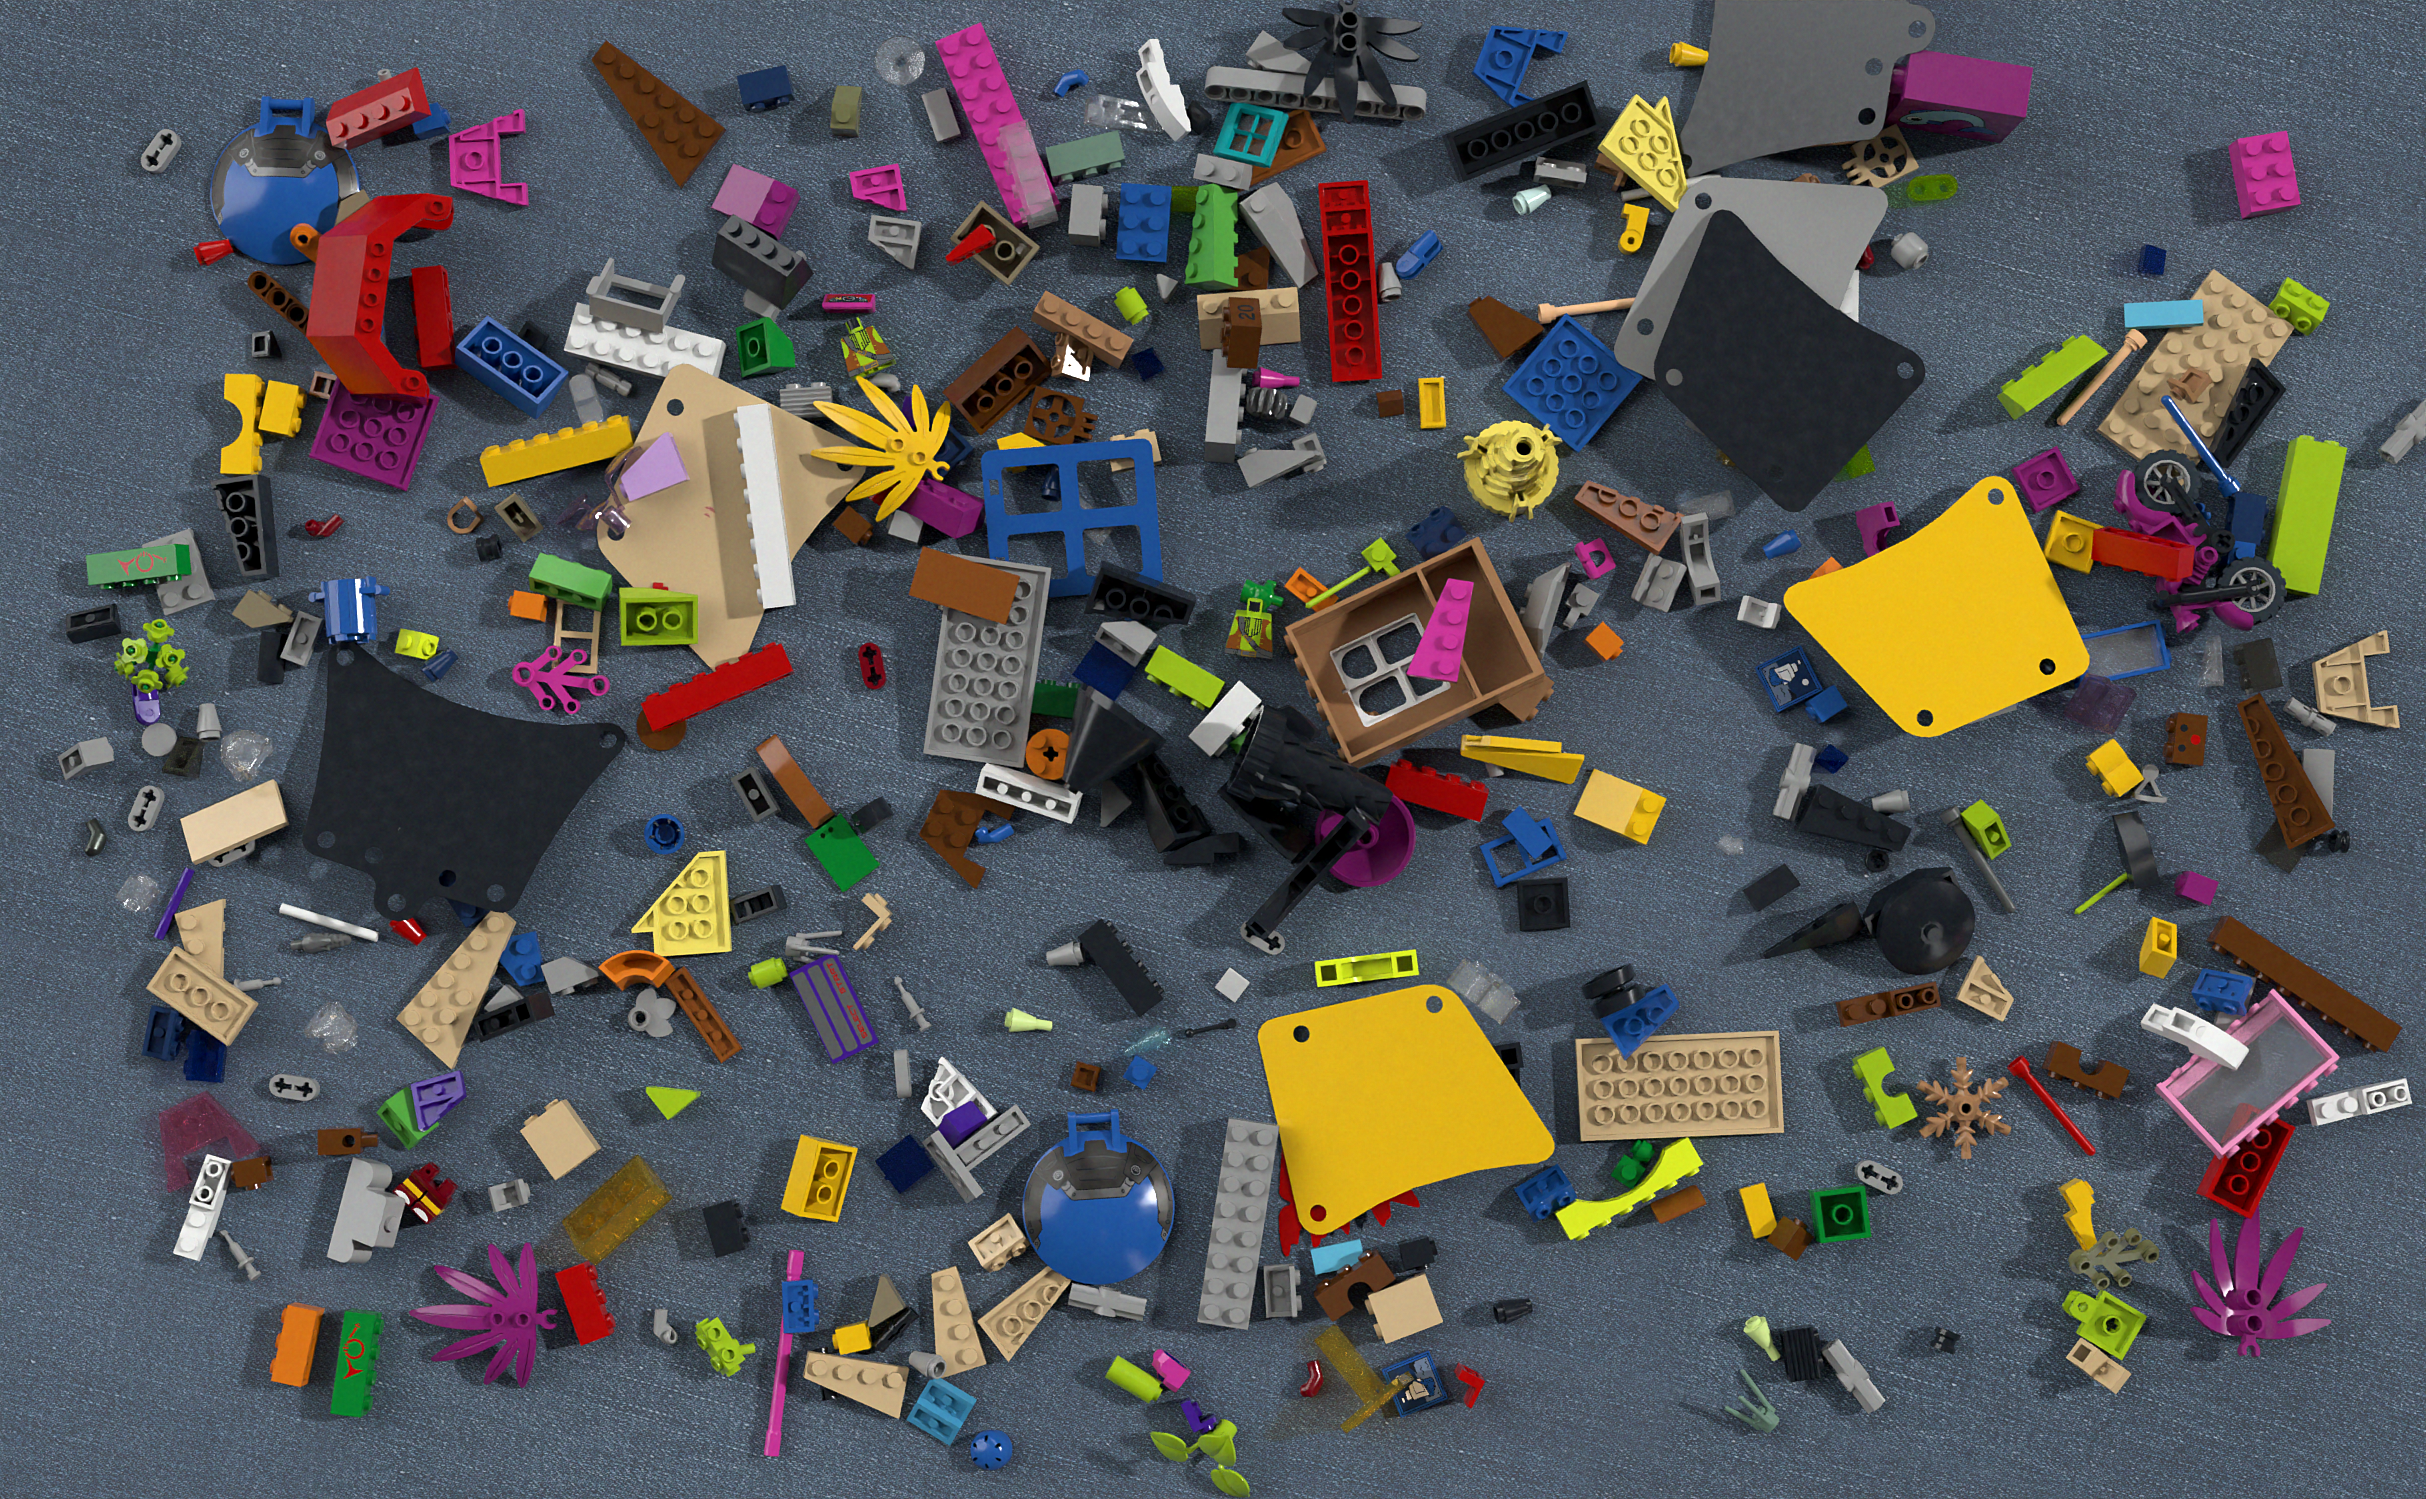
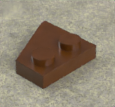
M1264 245L1237 256L1238 267L1234 268V278H1238V287L1221 289V291L1242 292L1267 289L1270 252Z

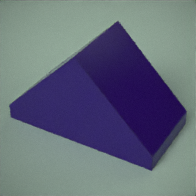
M969 1101L945 1114L938 1130L951 1148L955 1150L966 1142L988 1118L973 1101Z

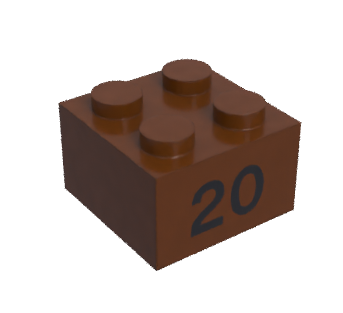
M1229 297L1228 307H1223L1222 321L1225 323L1224 328L1220 330L1221 356L1226 357L1227 368L1257 369L1262 333L1259 298Z

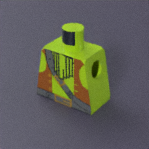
M859 317L845 323L850 335L843 337L841 344L848 374L853 382L856 381V376L864 378L897 364L874 326L864 329Z
M1249 598L1247 610H1236L1226 642L1225 654L1272 660V614L1262 612L1263 600Z

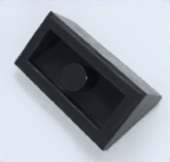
M116 603L66 614V635L73 644L122 633Z
M269 631L261 632L257 672L258 681L283 684L286 659L280 656L287 642L286 634Z
M1784 863L1742 890L1755 912H1759L1801 884Z

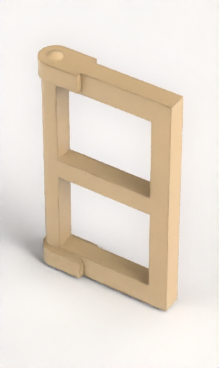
M556 598L554 645L561 648V637L592 639L590 666L575 665L567 672L597 674L601 612L594 610L593 633L562 631L564 604H576ZM553 648V657L555 658L558 652ZM560 658L552 661L551 670L560 664Z

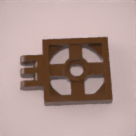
M1036 386L1023 434L1057 445L1073 444L1075 437L1092 440L1093 435L1085 433L1084 429L1094 431L1096 426L1086 422L1087 419L1097 421L1098 416L1082 411L1085 403L1083 398ZM1048 396L1054 397L1052 408L1045 410L1037 407L1041 399ZM1064 400L1069 401L1073 405L1076 413L1075 418L1064 415L1061 411ZM1057 413L1059 415L1058 421H1050V414ZM1034 417L1045 420L1047 426L1044 435L1040 434L1034 427ZM1064 425L1072 428L1066 435L1054 438L1057 427Z

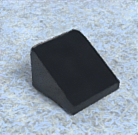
M1193 100L1186 113L1190 120V128L1198 135H1201L1212 123V115L1197 101Z

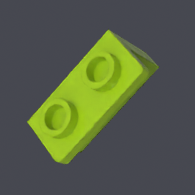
M2287 277L2282 282L2275 299L2268 305V308L2275 315L2295 326V329L2309 336L2323 321L2330 303L2303 287L2300 283Z

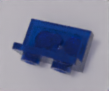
M203 1029L191 1030L187 1036L186 1048L189 1051L188 1060L184 1062L183 1073L186 1075V1081L223 1083L228 1046Z

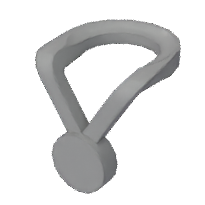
M2147 764L2143 766L2141 775L2144 780L2132 793L2131 796L2133 798L2150 802H2167V797L2161 795L2154 781L2159 774V770L2155 765ZM2148 782H2150L2156 797L2140 794Z

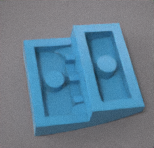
M942 1378L929 1380L906 1420L950 1446L977 1399Z

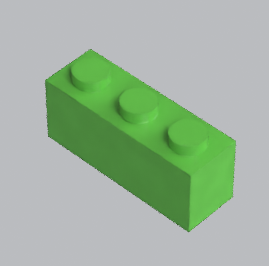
M540 553L529 574V586L531 591L602 612L612 591V575L603 570L585 567L577 562L562 560L555 555Z

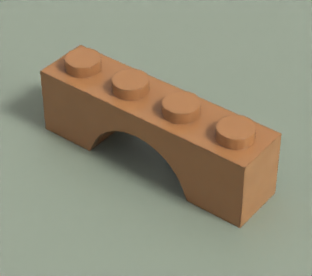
M1046 290L1031 318L1032 322L1052 333L1061 332L1075 337L1086 344L1097 358L1119 369L1134 340Z

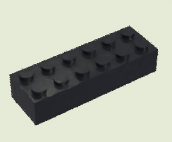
M1587 80L1445 134L1442 138L1458 182L1462 183L1603 128Z

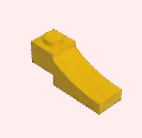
M2074 1178L2058 1188L2071 1211L2062 1216L2082 1249L2088 1251L2097 1243L2091 1220V1204L2095 1203L2091 1195L2094 1194V1191L2087 1181L2083 1182L2081 1179Z

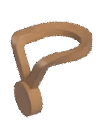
M467 496L461 499L449 511L447 516V522L451 530L462 535L469 534L484 521V517L477 511L478 507ZM466 504L477 517L469 527L460 529L453 524L452 519L455 512Z

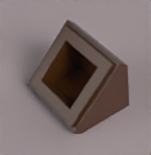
M1401 389L1376 393L1379 418L1404 414Z

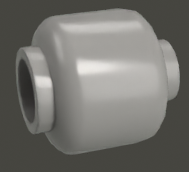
M1909 232L1905 235L1901 233L1891 243L1893 246L1891 250L1892 258L1906 270L1918 269L1929 256L1927 253L1928 245L1914 232Z

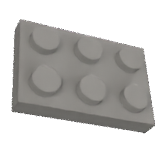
M186 529L142 545L143 548L169 544L189 545L192 575L182 576V581L166 582V578L159 579V584H155L165 616H171L216 600L192 529Z

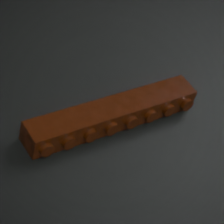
M2221 916L2206 942L2213 945L2211 949L2221 956L2227 954L2234 959L2232 962L2234 965L2243 970L2250 969L2255 973L2254 977L2265 984L2270 982L2277 987L2276 992L2286 998L2290 996L2298 1000L2297 1005L2308 1012L2315 1011L2320 1015L2318 1018L2322 1022L2330 1026L2335 1024L2341 1028V1034L2349 1039L2354 1040L2356 1038L2363 1042L2361 1046L2373 1054L2376 1052L2387 1053L2402 1029L2400 1025L2231 916Z

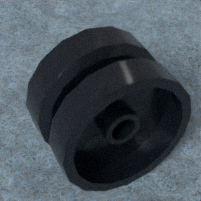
M1630 963L1605 971L1580 987L1585 999L1592 1000L1600 996L1603 997L1594 1002L1590 1007L1596 1020L1622 1010L1646 996L1641 984L1633 983L1624 987V984L1630 982L1636 976Z

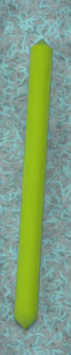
M1365 567L1307 602L1305 608L1310 609L1371 572L1372 567Z
M2127 873L2122 874L2076 908L2074 914L2079 915L2128 879Z

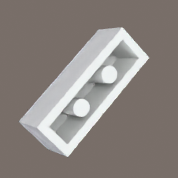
M1239 680L1193 730L1188 738L1210 758L1214 754L1219 757L1228 747L1225 742L1232 735L1236 738L1245 728L1242 723L1248 717L1252 720L1261 708L1259 705L1262 700Z

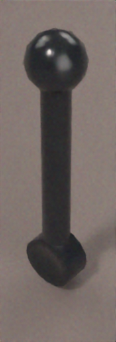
M1230 1018L1227 1022L1194 1030L1188 1028L1185 1030V1036L1192 1038L1195 1034L1225 1027L1235 1028L1237 1022L1235 1019Z

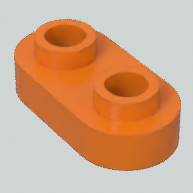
M300 223L295 225L290 233L292 245L316 263L319 238L322 234L308 224ZM300 235H306L308 237V240L302 242L298 239V237Z

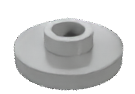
M155 723L148 726L142 735V745L146 752L157 757L170 754L177 743V736L173 728L163 723Z

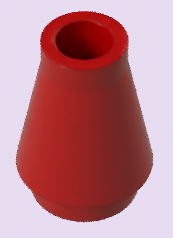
M229 239L198 243V246L193 247L200 266H210L223 257L234 253Z
M413 917L405 921L392 920L388 924L392 928V932L416 946L427 936Z

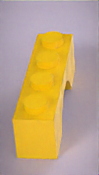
M225 374L224 399L237 406L243 419L242 431L239 437L229 446L221 448L220 473L227 477L258 474V471L262 469V458L259 456V448L263 445V433L258 427L263 409L262 397L265 396L266 386L263 379L255 374Z

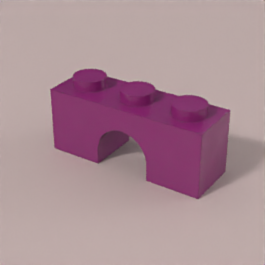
M1893 501L1879 503L1856 511V524L1861 532L1864 550L1868 558L1889 548L1886 539L1887 533L1891 528L1900 525Z

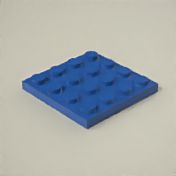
M1566 313L1502 387L1501 391L1544 427L1547 423L1551 425L1549 430L1556 437H1561L1562 442L1578 454L1643 377L1637 372L1620 365L1616 360L1615 354Z

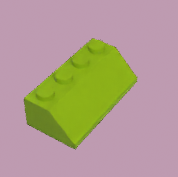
M2084 334L2077 339L2073 335L2061 344L2063 349L2058 353L2052 350L2041 358L2043 363L2037 368L2032 364L2022 371L2023 378L2017 382L2011 379L2000 387L2003 392L1997 398L2011 417L2016 420L2105 357L2108 352Z

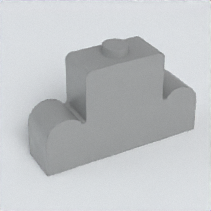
M353 1157L327 1257L343 1263L364 1264L371 1258L372 1247H394L406 1201L400 1196L385 1191V1188L390 1185L392 1180V1170L387 1164L373 1159Z

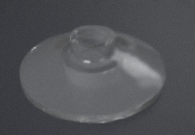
M894 36L885 40L878 48L875 57L876 68L880 76L888 83L907 85L917 80L922 74L925 67V55L921 46L914 39L907 36ZM898 60H905V65L903 67L897 66Z

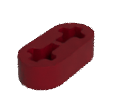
M865 643L858 651L863 681L869 689L880 690L887 682L882 652L876 644ZM869 647L873 651H877V655L873 656V665H870L869 659L863 656V654L867 653V648ZM872 668H875L878 676H882V679L878 680V685L874 686L873 682L868 681V678L872 677Z

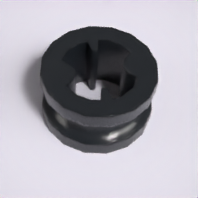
M2333 830L2331 832L2329 840L2331 852H2337L2338 850L2341 853L2348 852L2350 846L2348 831L2340 833L2338 830Z
M1873 850L1867 853L1864 862L1868 870L1877 873L1886 870L1890 860L1886 852ZM1876 854H1879L1880 860L1883 861L1882 866L1878 865V868H1875L1874 862L1871 861L1872 856L1877 857Z

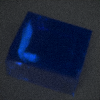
M2148 244L2142 246L2138 272L2163 276L2167 251Z

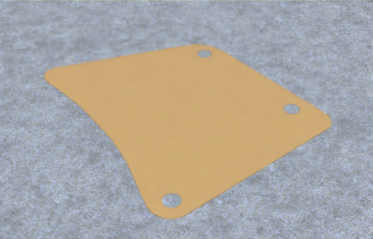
M680 364L670 370L658 392L600 515L597 526V539L604 556L634 588H653V582L663 583V587H668V591L698 595V644L688 645L715 672V667L726 662H729L730 665L739 661L738 657L748 653L765 611L763 604H759L757 589H761L760 579H756L754 574V564L758 563L757 555L752 554L750 539H754L753 529H749L747 514H751L750 504H746L744 499V489H747L746 478L742 479L740 464L744 463L743 453L739 454L737 439L741 438L740 428L735 427L734 413H738L737 407L768 402L690 364ZM672 399H679L684 405L683 412L678 416H673L667 411V404ZM770 404L790 560L792 562L797 551L820 521L861 480L866 466L853 465L851 470L845 472L841 471L835 462L812 457L810 455L811 451L820 448L858 446ZM666 432L672 433L690 480L634 502L629 501V498H624L619 484H622L620 477L662 434ZM613 524H619L624 529V536L619 541H614L608 536V528Z

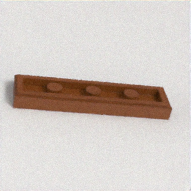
M685 966L664 981L721 1063H724L743 1049Z

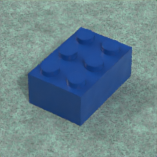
M1121 183L1116 251L1117 262L1167 265L1172 199L1171 186Z

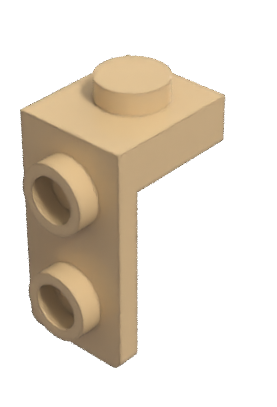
M868 893L862 899L880 918L852 947L856 951H859L861 948L866 950L875 940L872 936L878 929L882 932L892 922L890 917L893 913L885 907L888 902L878 893L875 895Z

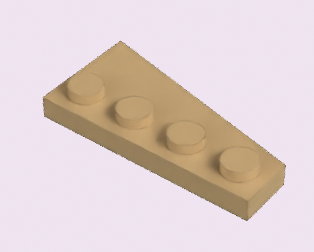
M957 1265L932 1273L936 1355L942 1356L947 1365L946 1371L941 1378L985 1365L987 1362Z
M1049 1266L1041 1270L977 1321L1008 1362L1072 1281L1055 1272Z
M808 1351L803 1377L899 1419L909 1368Z

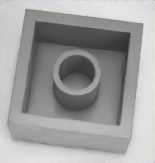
M1073 184L1068 232L1071 245L1101 247V240H1106L1107 225L1103 215L1108 216L1109 200L1108 195L1104 194L1103 186Z

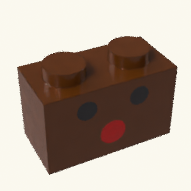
M2181 712L2170 714L2166 721L2168 742L2163 747V757H2166L2165 764L2189 767L2203 766L2208 716Z

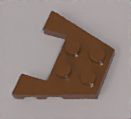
M940 789L919 836L973 888L977 889L987 868L964 858L975 831L986 810L1010 821L1017 806L980 794Z

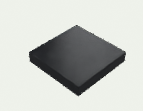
M1567 877L1516 880L1520 931L1571 928Z

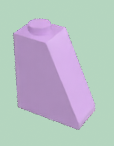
M666 432L662 434L620 477L622 484H619L624 498H629V501L634 502L689 481L690 478L672 433Z

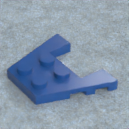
M1492 25L1489 28L1472 74L1511 109L1533 101L1535 99L1519 93L1518 89L1535 46L1559 55L1568 32Z

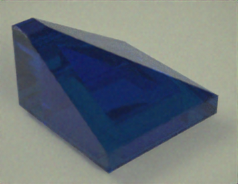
M1153 347L1131 356V360L1143 381L1165 369Z

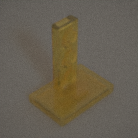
M1333 1324L1314 1340L1364 1403V1406L1340 1425L1346 1434L1360 1426L1414 1380V1377L1407 1371L1385 1386L1336 1324Z

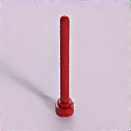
M2021 1055L2014 1059L2007 1066V1069L2013 1076L2022 1078L2083 1151L2088 1156H2093L2096 1153L2093 1145L2030 1072L2031 1068L2029 1067L2030 1063L2026 1058Z

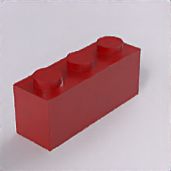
M588 1260L555 1273L580 1345L588 1344L614 1333L615 1320L612 1313H608L605 1307L607 1298L603 1289H599L596 1282L598 1273L595 1266L590 1265Z

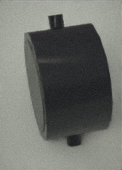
M883 796L873 800L851 816L855 822L854 826L859 828L862 835L872 831L894 816L891 804H887Z

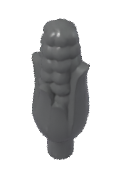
M330 932L323 934L308 933L303 936V940L291 941L290 946L292 951L304 950L306 953L313 954L349 945L351 937L345 934H330Z

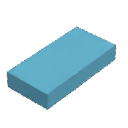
M1360 1238L1310 1249L1316 1275L1339 1270L1347 1264L1353 1266L1359 1261L1358 1257L1363 1253Z

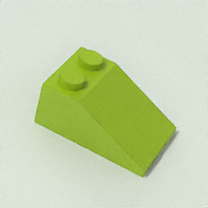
M646 587L619 588L621 646L698 644V595Z

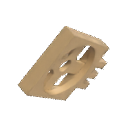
M1897 124L1882 130L1872 139L1862 140L1852 145L1850 149L1855 158L1841 165L1843 170L1853 166L1854 170L1848 172L1846 176L1850 179L1857 175L1858 179L1853 180L1850 183L1851 185L1858 186L1867 181L1870 187L1879 189L1919 168ZM1884 136L1896 139L1898 146L1892 149L1885 148L1880 138ZM1868 144H1871L1875 152L1874 158L1864 162L1865 148ZM1883 153L1889 156V160L1886 163L1880 161V155ZM1904 155L1906 164L1903 170L1898 173L1893 162L1895 158ZM1879 167L1884 169L1888 178L1878 177L1870 171Z

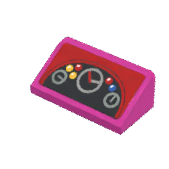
M826 294L822 307L826 313H874L875 295Z

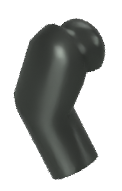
M97 818L85 823L91 834L84 848L85 854L89 857L99 855L107 841V836Z

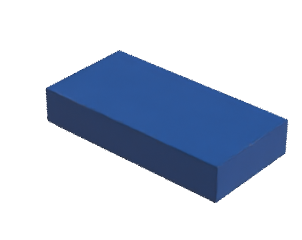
M1518 806L1501 822L1534 860L1554 843L1521 806Z

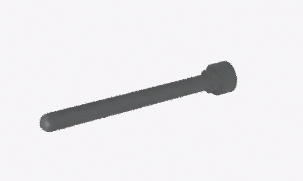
M1957 805L1942 812L1939 815L1944 825L1947 824L1954 829L2008 913L2015 912L2016 906L1961 823V812Z

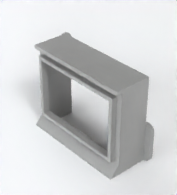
M609 258L600 277H593L586 289V294L589 295V315L663 333V328L678 298H681V288L685 282V276L677 275L669 289L614 274V259ZM611 285L665 300L660 310L606 297Z

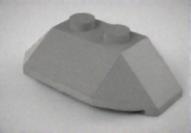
M1566 562L1535 578L1532 584H1527L1524 597L1528 598L1525 608L1520 607L1518 618L1539 661L1544 656L1572 565L1570 562Z

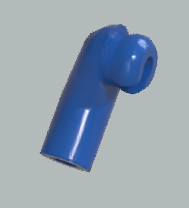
M1080 69L1067 72L1062 75L1052 92L1058 97L1063 98L1070 86L1077 84L1080 87H1084L1088 83L1089 77Z

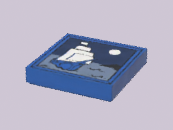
M1801 645L1754 667L1776 713L1823 690Z
M1429 1350L1381 1369L1401 1418L1448 1399Z

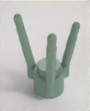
M1741 1369L1740 1373L1765 1408L1760 1406L1757 1409L1740 1395L1738 1399L1753 1412V1419L1729 1406H1726L1725 1410L1752 1425L1757 1431L1761 1428L1765 1433H1769L1776 1427L1780 1418L1774 1413L1776 1409L1769 1404L1744 1369Z

